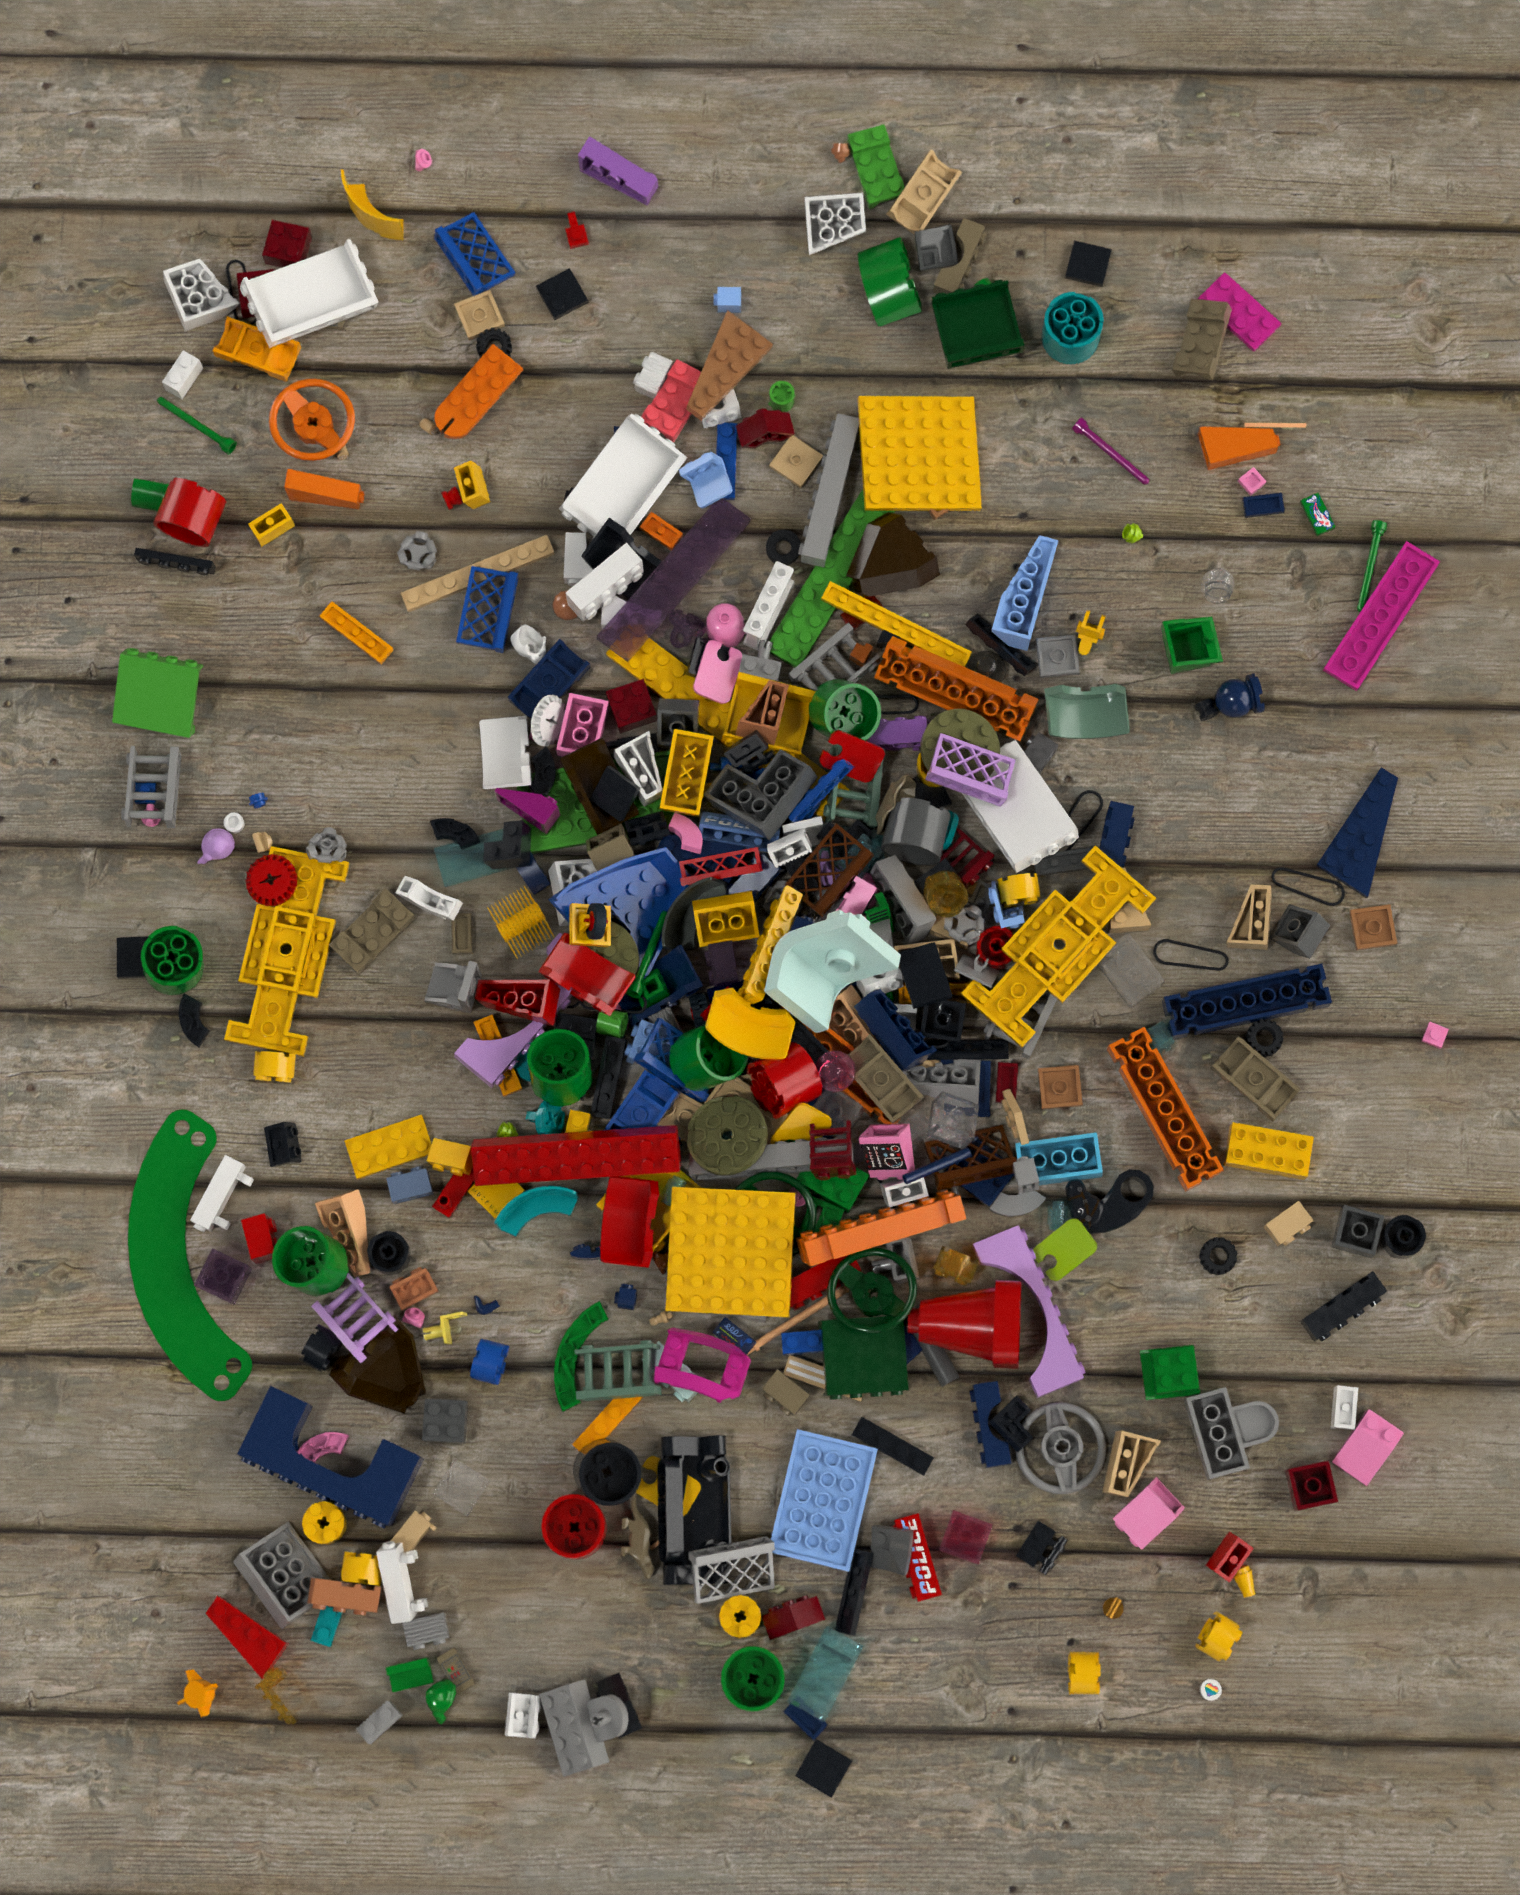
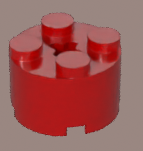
M993 926L984 930L980 934V939L976 945V956L980 954L978 961L985 963L988 958L987 966L996 970L1006 969L1013 960L1001 951V948L1011 939L1013 933L1007 928H1001V926ZM995 945H999L998 952L994 951L993 947H995Z

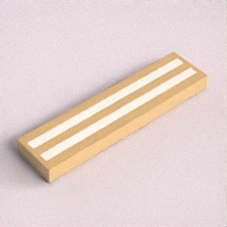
M789 1355L783 1372L785 1376L825 1390L823 1366ZM850 1394L842 1395L847 1398H850ZM850 1398L859 1402L862 1400V1398Z

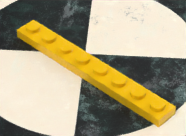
M831 581L821 598V601L880 630H885L899 636L901 640L906 641L912 646L920 647L965 667L972 651Z

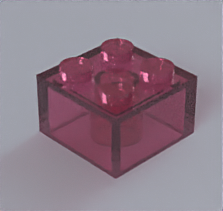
M953 1510L938 1551L974 1565H979L993 1525Z

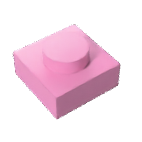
M1254 467L1238 479V482L1250 496L1266 484V480Z
M1429 1022L1421 1041L1441 1049L1449 1029Z

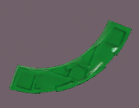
M600 1301L588 1307L567 1329L558 1347L554 1365V1384L557 1400L562 1412L581 1403L580 1400H576L575 1367L578 1355L575 1354V1350L581 1349L589 1335L597 1327L609 1320Z

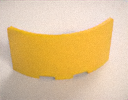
M341 169V178L348 203L358 221L368 230L370 229L382 237L404 240L403 219L391 218L376 210L367 198L365 184H348L344 169Z
M734 988L715 991L705 1026L716 1040L740 1054L760 1059H785L788 1054L795 1021L786 1009H768L761 1007V1010L751 1006L749 1001L742 998Z

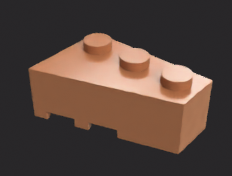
M769 680L757 696L755 702L750 705L746 714L739 720L735 736L744 738L757 730L767 744L774 745L789 685Z
M311 1578L307 1603L313 1604L312 1608L325 1610V1606H331L333 1611L345 1613L346 1609L354 1610L353 1614L366 1616V1612L377 1613L381 1587Z

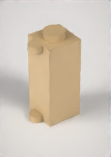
M414 1511L391 1541L402 1543L404 1552L411 1551L430 1528L433 1531L437 1528L429 1522L431 1517L424 1511L420 1513Z

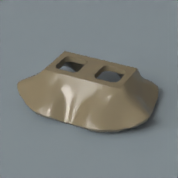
M907 774L903 775L898 781L891 783L875 816L878 825L877 835H884L889 812L895 808L896 801L900 802L901 798H915L916 782Z

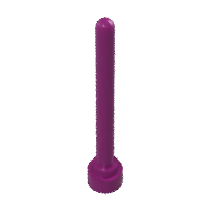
M1081 417L1074 424L1072 430L1076 434H1084L1142 484L1147 485L1149 483L1148 477L1091 431L1086 420Z

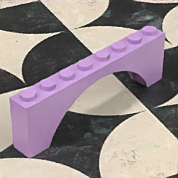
M561 933L548 945L546 952L548 956L561 938ZM560 985L558 986L561 989L556 1014L560 1009L565 1010L571 1002L569 999L572 997L569 994L570 991ZM532 1021L519 1032L496 1040L467 1038L454 1053V1058L489 1087L492 1088L495 1084L498 1086L504 1080L505 1072L508 1069L510 1071L513 1070L519 1062L517 1060L521 1054L526 1055L532 1041L545 1032L543 1029L546 1027V1024Z
M1019 1225L974 1243L972 1248L980 1265L999 1268L1023 1282L1032 1292L1042 1310L1046 1327L1045 1349L1039 1366L1029 1378L1036 1398H1039L1082 1380L1085 1369L1082 1363L1077 1362L1075 1358L1077 1354L1076 1348L1073 1343L1069 1344L1066 1337L1069 1333L1066 1325L1060 1323L1058 1317L1061 1314L1057 1305H1053L1050 1300L1053 1297L1048 1285L1044 1286L1042 1281L1044 1274L1040 1266L1036 1267L1034 1260L1036 1256L1032 1247L1028 1248L1026 1244L1028 1240L1024 1229L1020 1230Z

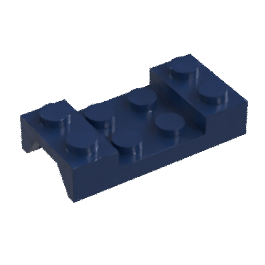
M559 639L510 693L508 701L532 720L533 712L543 697L555 695L561 699L576 681L578 682L591 668L590 663L577 656Z

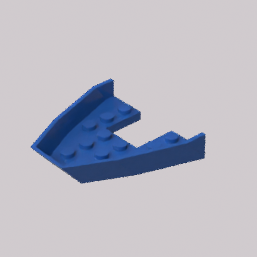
M664 847L616 862L567 885L548 900L568 923L569 905L571 903H601L605 906H611V913L628 931L636 943L640 967L661 912H668L674 900L689 885L681 886L680 878H682L679 862ZM662 933L644 979L649 975L663 948Z

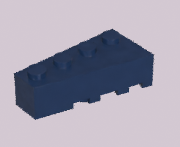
M881 989L868 993L854 1006L859 1017L864 1020L870 1032L881 1044L882 1049L887 1052L902 1072L922 1064L937 1051L933 1045L929 1047L923 1041L925 1037L921 1032L916 1033L910 1027L911 1022L907 1017L897 1013L898 1008Z

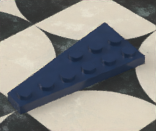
M1382 767L1316 865L1365 898L1369 896L1398 777Z

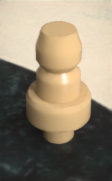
M662 1311L660 1315L652 1317L649 1322L651 1326L662 1322L668 1323L673 1315L671 1312L666 1313V1311Z

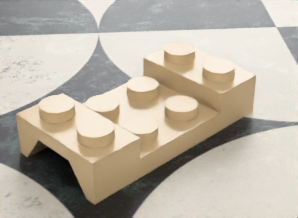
M931 149L925 155L886 215L914 235V231L922 230L926 227L962 172L958 169L949 168L938 160L935 152Z

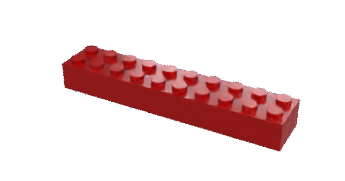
M677 1125L474 1139L471 1145L475 1186L680 1172L681 1168Z

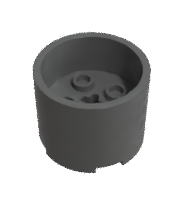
M901 798V801H896L895 808L889 812L881 850L890 857L896 855L899 861L910 864H938L941 859L950 820L949 811L944 807L937 809L935 806L930 805V801L917 798Z

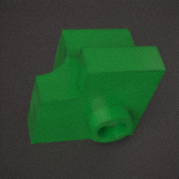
M654 969L643 979L642 995L647 1000L646 1008L671 995L659 969ZM640 997L638 1000L643 1008L644 1000Z

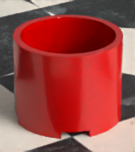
M173 478V481H170L154 519V526L164 534L183 543L197 547H208L224 510L225 498L212 489L208 491L206 488L198 486L197 482L183 478Z
M795 1042L790 1043L785 1059L759 1058L747 1066V1074L751 1075L752 1080L750 1089L756 1101L764 1112L769 1110L774 1119H778L791 1112L798 1103L807 1104L820 1097L822 1093V1082L815 1063L807 1051Z
M578 1494L561 1496L548 1506L542 1518L541 1528L546 1544L552 1551L566 1559L579 1560L588 1558L595 1554L605 1541L607 1533L606 1518L599 1506L588 1497ZM572 1523L580 1524L578 1526L580 1529L578 1533L576 1531L570 1532L572 1530L570 1526Z

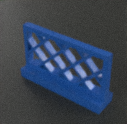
M474 212L444 228L440 226L435 229V241L473 296L481 294L515 276V271ZM473 220L477 225L476 230L464 228L465 223ZM451 230L461 231L459 239L451 237L448 232ZM463 232L473 234V242L462 240ZM476 236L485 237L487 240L486 245L475 243ZM460 244L471 246L470 253L461 252L459 249ZM473 247L483 249V257L472 255ZM486 252H495L497 259L485 258ZM470 259L481 261L480 269L471 267L469 264ZM484 262L495 265L494 271L482 270ZM497 266L505 267L508 273L504 275L497 274ZM481 274L492 277L491 282L484 285L480 280Z
M471 566L456 643L504 653L519 579L517 572L510 571L508 573ZM475 572L483 573L487 579L477 585L474 580ZM497 576L505 577L504 585L496 588L492 580ZM490 582L494 591L485 596L480 587ZM478 589L483 598L473 604L470 594ZM497 593L501 598V602L493 608L488 599ZM486 601L491 610L481 615L476 606ZM474 608L479 617L470 623L466 618V614ZM493 612L497 617V622L489 627L484 618ZM482 620L487 629L477 634L472 626ZM470 627L475 637L470 640L461 639L463 631ZM490 631L493 636L492 644L483 643L480 637Z
M657 1018L640 1053L635 1055L633 1061L695 1101H706L709 1096L708 1090L693 1091L686 1088L677 1074H673L671 1066L666 1064L664 1055L670 1054V1051L663 1053L661 1041L668 1039L671 1048L674 1044L673 1038L679 1037L683 1033L662 1018ZM662 1025L666 1028L668 1037L660 1039L658 1030ZM652 1043H656L659 1054L652 1055L648 1052Z

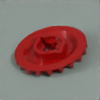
M263 855V857L256 859L246 872L245 882L249 895L257 903L264 906H277L286 902L293 895L297 887V873L293 864L280 855ZM269 875L277 877L272 885L269 882L266 883Z

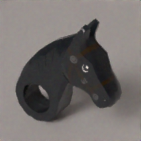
M1131 1169L1119 1174L1112 1188L1102 1200L1090 1194L1086 1190L1084 1183L1079 1179L1069 1181L1065 1187L1071 1219H1078L1090 1235L1110 1232L1135 1220L1151 1201L1154 1185L1147 1174L1140 1170ZM1127 1180L1138 1181L1144 1189L1143 1199L1137 1202L1126 1200L1121 1193L1122 1183Z

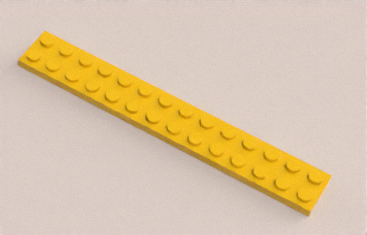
M629 625L607 651L606 656L637 680L644 679L646 686L663 699L699 700V727L711 736H714L721 743L731 699L726 704H720L696 694L693 689L695 678L686 675L688 667L636 627ZM801 753L799 760L809 765L818 777L810 787V789H813L818 784V780L828 773ZM757 755L751 758L750 760L754 761L755 759H757ZM762 764V765L759 766L758 768H759V769H761V768H766V767L768 766V764H766V765ZM838 783V789L849 790L842 783ZM828 795L821 801L815 813L816 816H821L824 822L826 816H823V810L827 804ZM837 797L836 807L842 801V797Z

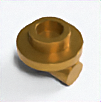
M1115 1597L1107 1599L1102 1609L1106 1617L1116 1619L1122 1615L1124 1606L1122 1600Z

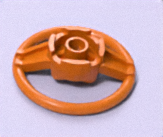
M315 378L294 382L283 389L274 400L269 414V428L276 444L288 455L306 461L322 460L336 454L349 441L355 425L354 408L347 394L337 385ZM310 386L322 387L332 391L341 399L347 412V425L341 438L333 429V419L328 409L317 402L309 403L296 390ZM283 401L293 416L294 429L299 439L306 444H318L326 450L316 453L301 452L290 447L282 439L277 428V414ZM315 421H316L317 426H314V425H311V426H310V423H311V422H315Z

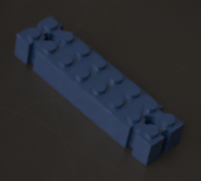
M1323 963L1308 966L1303 973H1300L1298 968L1189 991L1185 998H1181L1180 993L1165 996L1162 999V1006L1165 1017H1171L1167 1024L1170 1039L1187 1037L1189 1031H1194V1035L1254 1023L1260 1019H1274L1303 1013L1308 1009V1006H1312L1313 1010L1329 1007L1332 1000L1329 988H1323V983L1326 980ZM1303 986H1306V989H1310L1308 993L1302 990ZM1185 1011H1188V1014L1189 1012L1191 1013L1190 1018L1184 1017Z

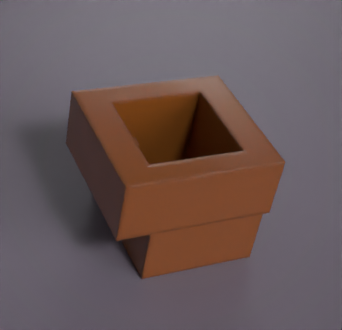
M857 643L849 656V660L863 667L873 651V646L868 643L865 646Z

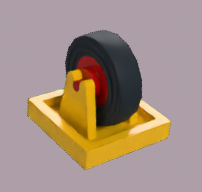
M571 903L569 905V945L610 947L611 906H604L601 903Z

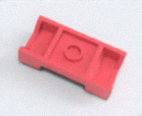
M677 359L650 405L648 404L641 416L648 427L656 428L673 443L691 416V413L686 408L701 371Z

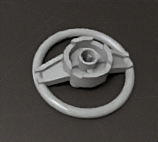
M1056 1402L1035 1409L1025 1418L1021 1425L1028 1430L1037 1418L1046 1414L1047 1433L1041 1441V1453L1047 1464L1054 1467L1059 1486L1048 1484L1035 1476L1026 1463L1023 1449L1018 1453L1015 1450L1016 1459L1022 1473L1033 1485L1049 1493L1070 1494L1087 1487L1099 1475L1106 1458V1440L1101 1426L1089 1412L1074 1404ZM1063 1411L1072 1412L1086 1420L1092 1427L1098 1442V1455L1094 1467L1085 1478L1077 1483L1076 1462L1080 1459L1083 1452V1442L1080 1435L1075 1430L1069 1428ZM1059 1442L1067 1445L1064 1453H1060V1450L1056 1449Z

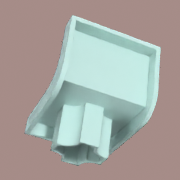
M841 910L828 913L826 920L792 930L778 941L772 953L764 992L813 1032L819 1033L829 1029L834 1001L844 987L850 983L898 969L901 954L869 928L870 921L863 915H853L851 912L844 913Z

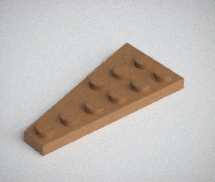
M727 310L686 410L702 421L772 349L773 343Z

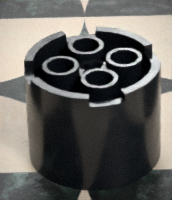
M611 1439L593 1441L584 1446L575 1458L573 1465L575 1482L585 1496L598 1504L615 1506L626 1502L636 1493L641 1482V1465L637 1456L632 1450ZM608 1466L610 1474H605L604 1476L601 1470L602 1468L606 1469Z

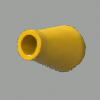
M1242 1565L1233 1578L1243 1597L1246 1598L1255 1595L1253 1574L1249 1565Z

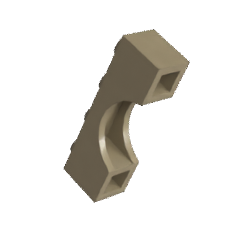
M963 218L957 231L955 242L961 247L964 256L957 265L950 268H941L934 283V293L945 292L947 294L954 292L956 289L964 288L962 283L964 278H969L972 270L970 267L971 262L977 260L979 244L983 245L987 236L984 233V225Z

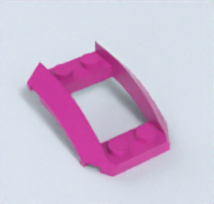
M673 1327L667 1330L668 1337L659 1364L655 1366V1383L659 1384V1382L673 1387L691 1390L713 1398L719 1403L727 1398L734 1399L740 1397L751 1359L741 1349L724 1340L700 1332ZM689 1342L709 1346L730 1354L720 1385L703 1377L680 1371Z

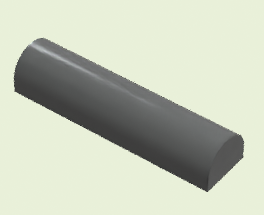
M907 1316L904 1320H905L906 1324L908 1325V1316ZM912 1333L923 1349L922 1353L941 1387L960 1378L944 1348L919 1342V1333Z

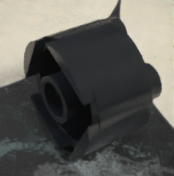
M1400 1215L1393 1218L1384 1226L1381 1232V1243L1384 1250L1391 1257L1406 1259L1415 1255L1421 1250L1426 1239V1231L1423 1224L1408 1215ZM1401 1233L1402 1235L1407 1236V1239H1405V1241L1403 1239H1400L1399 1236L1401 1235Z
M385 1231L374 1236L367 1248L368 1258L372 1266L380 1273L386 1275L399 1274L407 1267L411 1258L410 1246L400 1234L393 1231ZM390 1249H392V1252L394 1254L389 1255V1257L387 1258L385 1251H390Z
M318 1324L315 1328L318 1331L316 1334L312 1333L301 1353L304 1357H300L299 1361L322 1372L323 1370L330 1369L334 1361L331 1357L333 1353L340 1350L343 1343L333 1331Z

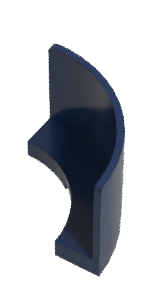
M678 945L667 955L656 961L651 970L659 969L671 995L646 1008L640 1014L627 1013L630 1028L638 1025L641 1019L648 1021L649 1016L662 1009L675 1007L678 1005V1000L685 997L689 998V995H693L703 987L682 945ZM624 994L619 1002L621 1010H642L638 998L630 997L627 994Z

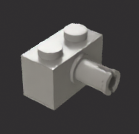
M760 640L756 657L743 654L739 672L779 682L782 662L769 659L773 643L767 641L766 648H764L765 640Z
M906 1237L886 1243L888 1250L897 1253L908 1262L915 1274L916 1280L920 1279L912 1240ZM886 1258L872 1261V1266H875L873 1268L875 1274L892 1270L895 1282L900 1284L908 1282L903 1269L891 1259Z

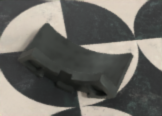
M713 877L705 878L690 885L678 895L670 906L664 920L662 929V947L664 949L673 950L678 945H682L685 951L697 949V929L692 901L728 895L726 882Z

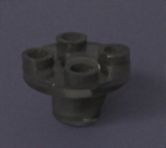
M980 651L974 654L966 668L1000 683L1004 680L1006 673L1004 661L999 655L991 651Z

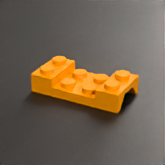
M227 316L224 333L219 344L212 351L215 357L232 363L236 361L287 382L301 350V345L298 341L290 340L269 348L263 332L260 333L256 326Z

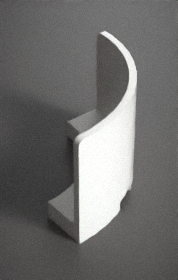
M527 716L480 720L483 789L531 785L530 752H526V746H529Z

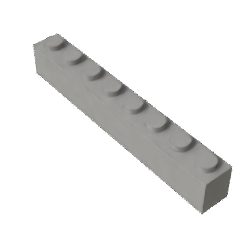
M837 413L836 420L832 419L830 431L833 432L832 437L827 438L825 449H828L827 455L823 454L821 466L824 468L822 473H818L816 484H819V488L814 490L812 501L815 503L813 508H809L807 519H810L809 526L805 525L803 537H806L805 543L800 544L798 555H801L802 563L819 567L825 566L859 431V418Z
M837 1136L835 1137V1139H827L820 1137L816 1138L815 1141L847 1139V1137ZM798 1139L791 1143L777 1141L775 1144H766L764 1152L755 1164L745 1171L733 1175H716L704 1170L695 1162L689 1152V1175L693 1181L750 1177L766 1171L782 1173L811 1171L810 1141ZM852 1143V1162L854 1163V1144ZM847 1145L815 1148V1153L846 1151Z

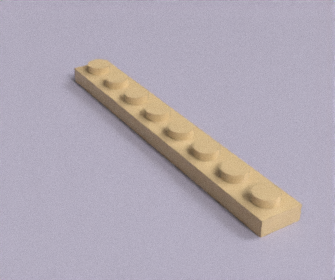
M545 535L401 592V596L409 613L467 590L471 566L509 573L555 555L548 536ZM475 572L474 580L477 585L487 579L483 573Z

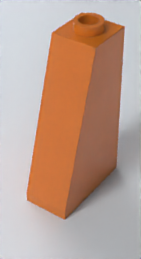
M1200 427L1198 431V438L1208 470L1275 454L1280 446L1279 436L1275 435L1274 430L1270 428Z
M287 469L284 488L289 500L359 509L360 503L364 502L365 493L362 491L360 484Z

